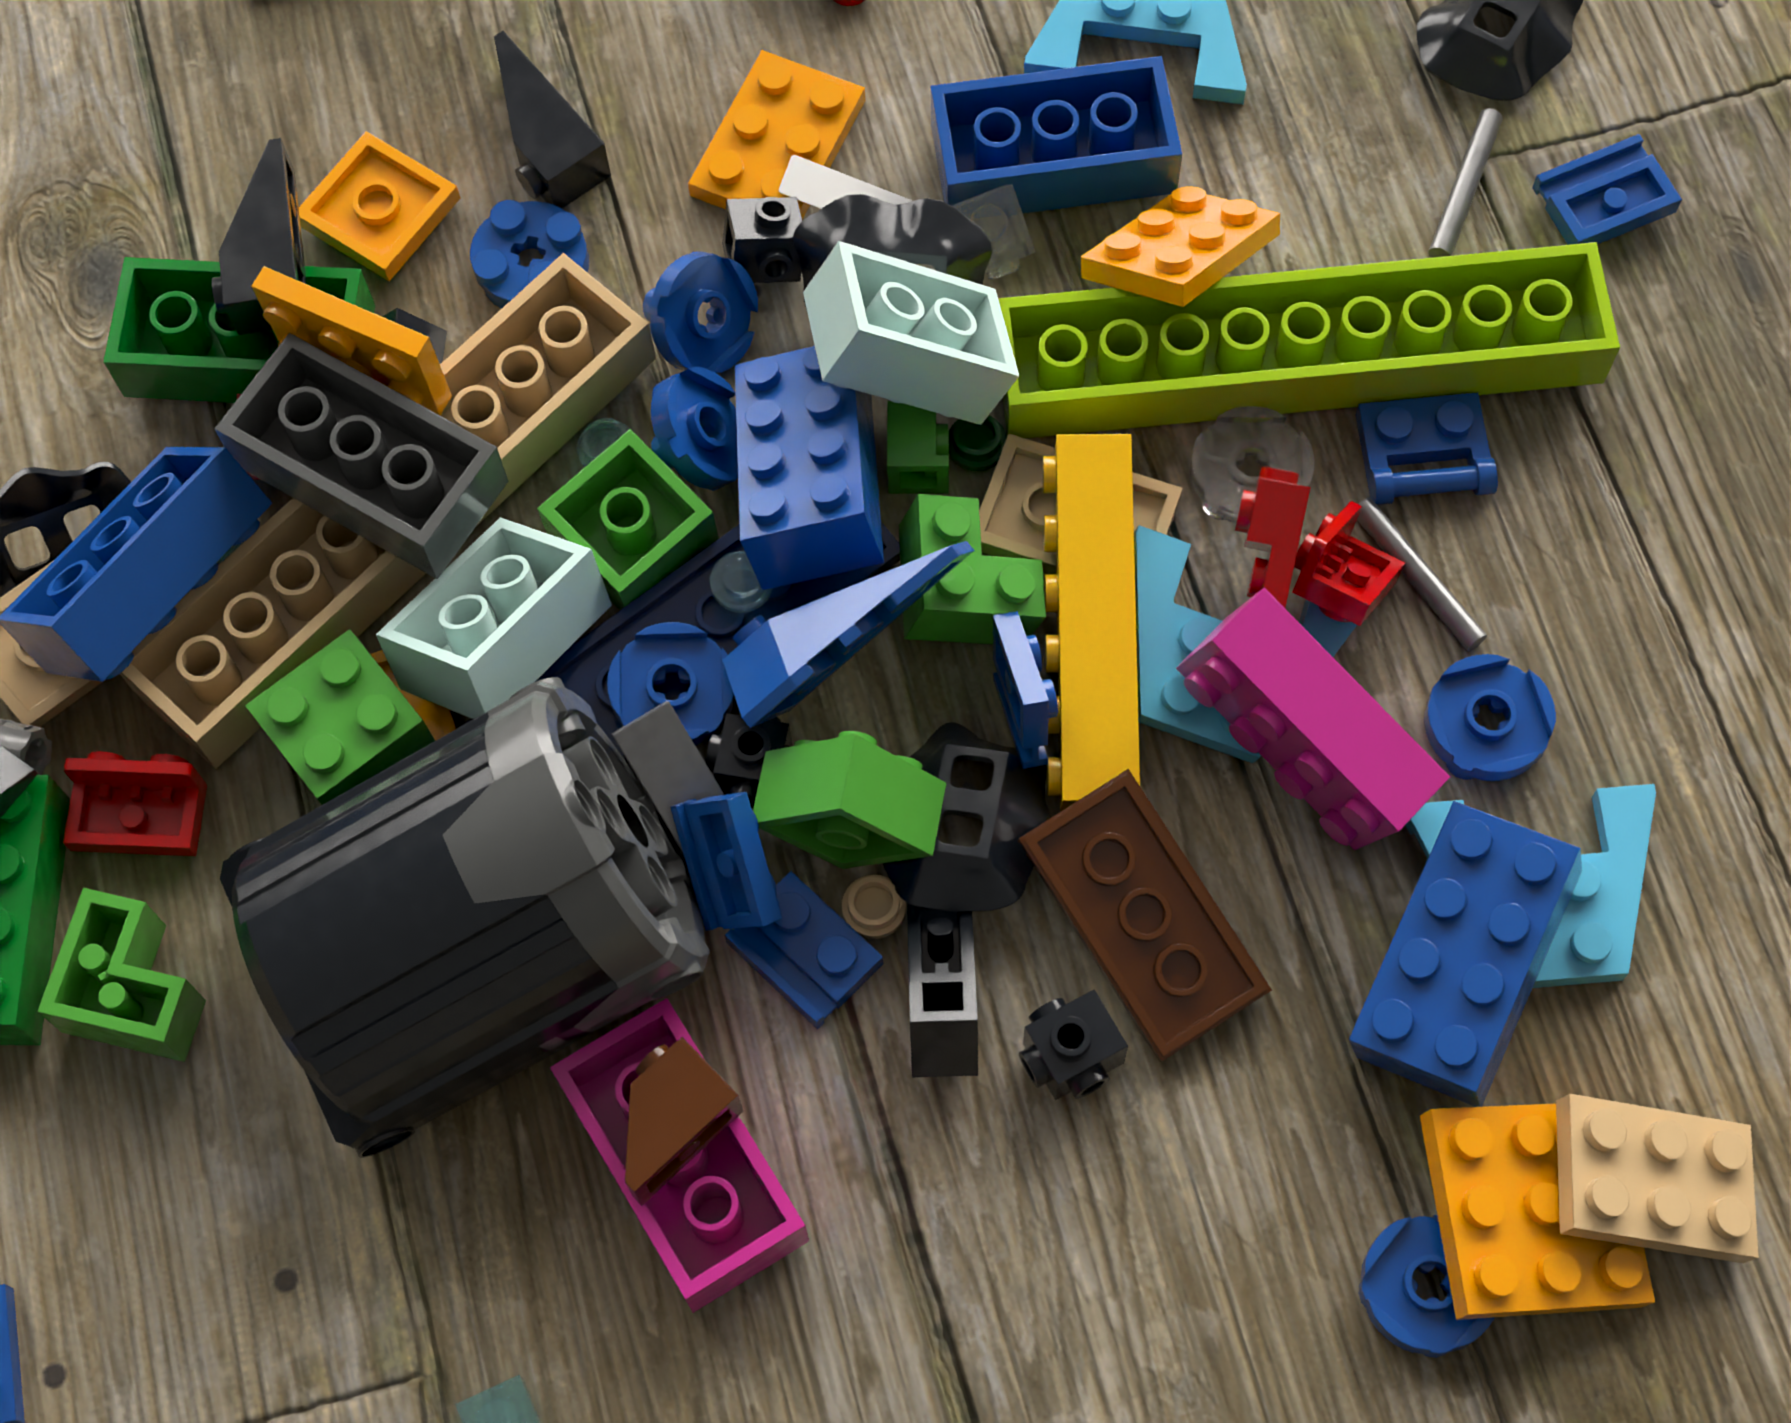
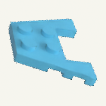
M1059 0L1025 57L1024 74L1077 67L1082 35L1084 34L1199 49L1193 98L1244 104L1247 83L1226 0Z
M1138 525L1134 531L1138 722L1241 760L1254 763L1261 755L1249 752L1233 738L1229 731L1231 724L1213 706L1206 707L1199 703L1184 685L1185 677L1176 669L1222 622V620L1174 603V597L1191 544ZM1305 600L1299 623L1332 657L1335 656L1357 626L1352 622H1339L1327 617L1320 611L1318 605L1308 600Z
M1655 784L1597 788L1593 794L1592 802L1602 853L1581 854L1582 873L1533 988L1623 981L1629 974L1656 797ZM1453 800L1458 803L1464 804V800ZM1453 801L1425 803L1405 824L1410 835L1415 834L1427 860Z

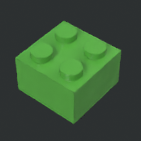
M631 429L537 508L547 534L592 549L608 596L619 610L623 609L719 539L713 511Z
M351 629L347 630L245 705L321 805L435 742L423 719Z
M843 731L839 733L837 738L822 741L798 740L794 742V746L766 751L753 812L758 820L759 829L841 869L933 856L946 782L922 770L923 765L919 761L906 756L894 755L877 746V740L871 735L858 731Z

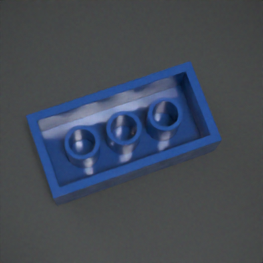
M1162 56L930 86L931 129L943 199L945 203L956 208L969 220L1169 195L1178 188L1182 149Z
M815 345L736 364L735 390L740 542L762 590L883 564L884 555L871 394L850 388H841L832 383L822 381Z
M165 447L0 615V625L46 673L100 682L111 679L129 666L134 658L132 651L148 634L158 632L174 618L177 612L175 605L190 590L201 587L216 574L219 568L217 561L231 546L243 543L256 532L260 525L258 518L269 508L272 502L225 447Z
M1453 801L1349 1037V1042L1356 1058L1474 1107H1482L1582 873L1580 848Z

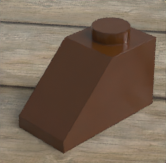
M683 1037L670 1048L666 1044H662L652 1050L636 1068L635 1073L638 1077L630 1084L625 1183L632 1196L641 1206L743 1112L739 1095Z

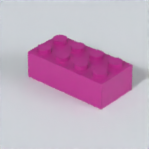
M1265 588L1261 589L1227 616L1176 667L1185 677L1184 685L1188 692L1206 707L1213 706L1231 724L1229 731L1233 738L1249 752L1259 753L1276 770L1274 772L1275 779L1288 794L1300 800L1304 798L1321 816L1319 822L1332 839L1342 845H1350L1354 850L1400 831L1450 778L1440 765Z
M665 998L554 1064L550 1069L692 1313L806 1244L809 1242L806 1225L739 1116L644 1205L641 1206L632 1196L625 1183L630 1084L638 1077L635 1073L636 1068L656 1047L666 1044L670 1048L681 1037L703 1058L671 1003Z

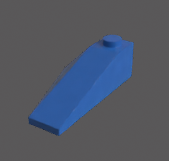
M967 541L950 545L767 621L762 615L751 620L732 638L738 647L722 660L742 719L752 728L791 711L975 550Z

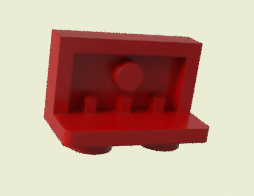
M1350 501L1337 516L1328 513L1316 535L1309 533L1304 539L1295 560L1294 568L1301 572L1292 593L1318 605L1320 611L1333 620L1352 622L1361 626L1397 583L1405 562L1350 536L1363 507Z
M103 751L91 752L87 755V758L65 759L63 771L73 782L63 844L70 851L172 856L197 855L207 784L188 760L171 754L152 755L150 761L126 760L121 755Z

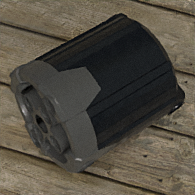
M558 677L542 679L522 688L504 703L267 837L239 848L228 859L223 861L219 878L232 906L236 934L245 964L269 1017L295 1059L304 1069L335 1141L355 1148L360 1158L378 1154L403 1142L412 1136L417 1128L652 1000L666 997L687 987L703 975L710 952L705 944L702 919L693 893L694 888L684 854L647 792L644 791L617 748L597 724L591 706L573 691L565 688L562 680Z

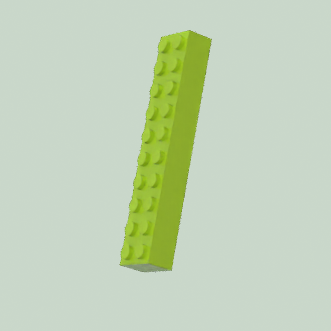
M1597 242L1223 277L1184 307L1114 287L998 298L1019 373L1018 379L1003 396L1007 436L1008 434H1013L1022 438L1358 407V404L1466 393L1478 392L1479 395L1603 384L1620 349Z

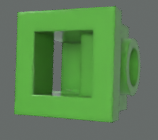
M887 401L888 494L949 493L948 424H936V412L904 403Z

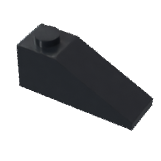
M501 31L494 36L513 142L520 167L515 169L516 176L530 197L536 199L541 196L546 203L553 204L562 209L611 176L605 143L504 31Z
M281 138L270 139L266 145L220 247L219 263L221 276L212 278V292L219 314L228 313L238 335L273 330L263 317L264 311L251 287L264 266L307 284L295 171Z
M907 903L912 1078L978 1076V1016L972 911L950 912L917 908Z

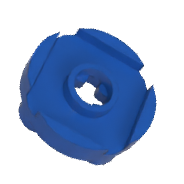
M504 200L493 206L490 217L477 229L470 247V261L477 282L484 289L489 300L500 308H503L562 253L566 254L587 273L589 270V253L578 218L560 207L545 202L525 201L519 203L515 200ZM526 249H538L539 253L544 255L543 259H532L529 266H522L518 254Z
M700 251L686 254L670 264L660 276L656 288L651 289L645 295L643 313L650 322L654 343L662 357L679 370L684 371L692 367H702L715 373H722L739 362L751 345L755 332L748 331L751 311L758 312L757 292L748 272L742 265L732 259ZM702 302H709L711 306L706 312L708 320L706 326L698 322V310Z
M692 367L659 382L652 390L651 420L655 433L651 443L652 451L670 469L675 468L688 482L712 491L718 490L738 478L736 408L730 401V398L736 396V392L731 385L709 369Z
M665 622L644 628L635 634V640L627 644L622 652L618 651L609 668L607 686L611 708L615 717L622 726H625L665 701H669L695 746L703 741H709L713 733L720 734L722 731L726 713H731L735 701V696L722 661L728 654L723 648L721 650L716 642L709 639L706 632L690 624ZM666 673H678L681 683L690 684L689 690L680 693L679 698L676 700H666L663 693L654 691L655 684L665 683Z
M1482 654L1455 662L1441 675L1440 680L1432 688L1424 712V726L1430 745L1438 757L1446 762L1449 772L1463 780L1474 778L1482 781L1507 780L1523 774L1542 757L1553 733L1556 711L1553 698L1547 686L1530 669L1525 673L1518 667L1509 665L1510 659L1499 655ZM1480 705H1488L1492 713H1503L1506 720L1499 723L1497 730H1487L1485 726H1480L1474 718L1479 714Z
M1437 1215L1432 1217H1408L1397 1220L1384 1229L1368 1249L1362 1263L1358 1294L1373 1325L1394 1345L1412 1353H1420L1427 1357L1437 1358L1449 1352L1467 1347L1480 1337L1495 1317L1456 1320ZM1436 1268L1444 1274L1445 1277L1440 1286L1447 1293L1445 1300L1440 1301L1432 1296L1425 1301L1416 1294L1418 1284L1412 1278L1413 1272L1416 1269L1424 1274H1428Z

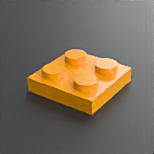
M366 131L300 205V225L304 230L390 282L461 197L457 185Z

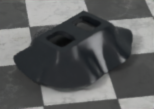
M1444 0L1441 4L1429 7L1422 12L1417 22L1416 35L1420 59L1428 72L1460 90L1497 101L1518 99L1527 94L1546 73L1571 52L1573 45L1572 26L1583 0ZM1490 7L1511 17L1515 24L1506 37L1499 38L1476 27L1473 21L1481 9Z
M865 194L846 195L829 203L818 212L809 215L797 226L793 234L794 246L801 263L804 290L838 241L912 264L932 265L938 272L981 285L983 284L985 270L992 255L991 242L979 226L971 222L964 214L951 205L929 198L894 205Z
M98 462L80 470L60 471L39 467L23 468L0 489V597L55 560L73 542L64 522V516L68 512L88 505H94L101 513L131 483L119 467L109 462ZM30 526L36 527L43 536L50 556L43 562L26 568H19L14 564L4 539L8 534Z
M956 722L945 723L930 736L920 749L910 756V758L919 761L923 765L922 770L946 782L933 856L883 863V866L895 886L896 893L911 906L950 912L993 911L1014 904L1023 895L1026 883L1034 867L1017 840L1052 818L1045 799L1047 768L1046 765L1023 769L1016 747L1001 746L980 739L966 727ZM958 760H971L992 764L994 766L991 786L984 791L952 786L950 780L954 764ZM947 815L979 818L983 821L980 842L973 847L942 843L938 837L943 818Z

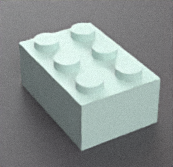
M838 241L803 292L820 373L824 382L832 383L841 388H850L886 398L895 403H904L933 411L946 417H954L981 425L1019 377L999 300L994 288Z
M500 517L442 572L438 579L435 578L376 634V637L400 690L475 719L509 700L512 695L522 688L534 683L612 604L592 549Z

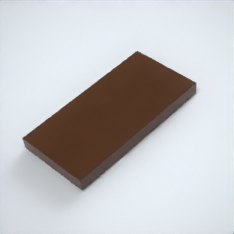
M1129 769L1017 840L1159 1062L1169 1058L1272 991Z

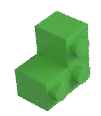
M918 494L899 524L900 565L967 541L975 551L903 612L904 639L993 644V615L1018 611L1026 636L1033 635L1046 618L1042 560L982 555L978 498Z
M83 888L37 1012L61 1033L185 1062L206 1000L187 979L151 971L167 925L146 902Z

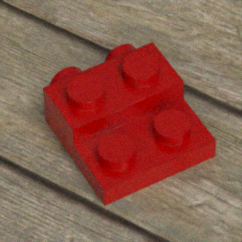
M1261 467L1255 492L1243 490L1235 531L1246 533L1245 548L1268 552L1267 559L1256 557L1253 562L1246 597L1251 598L1261 589L1265 588L1286 608L1311 487L1297 484L1298 473L1271 467Z

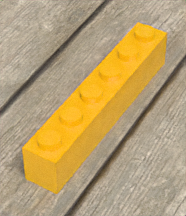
M1056 434L1054 456H1043V493H1055V515H1044L1043 525L1044 552H1056V574H1045L1044 581L1046 612H1057V635H1046L1045 639L1046 673H1058V696H1056L1058 715L1057 717L1049 718L1048 734H1059V757H1048L1047 790L1048 796H1060V812L1127 769L1130 770L1140 786L1131 434Z

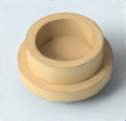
M867 875L855 880L846 889L842 899V914L844 921L860 936L867 939H880L893 934L901 926L906 915V901L896 893L895 886L890 878L882 875Z

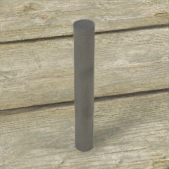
M1484 109L1479 115L1430 245L1428 254L1431 258L1452 256L1503 120L1501 113L1494 109Z
M1370 497L1362 500L1359 503L1363 507L1357 519L1358 522L1385 553L1405 562L1401 573L1467 651H1471L1479 646L1487 638L1486 633Z

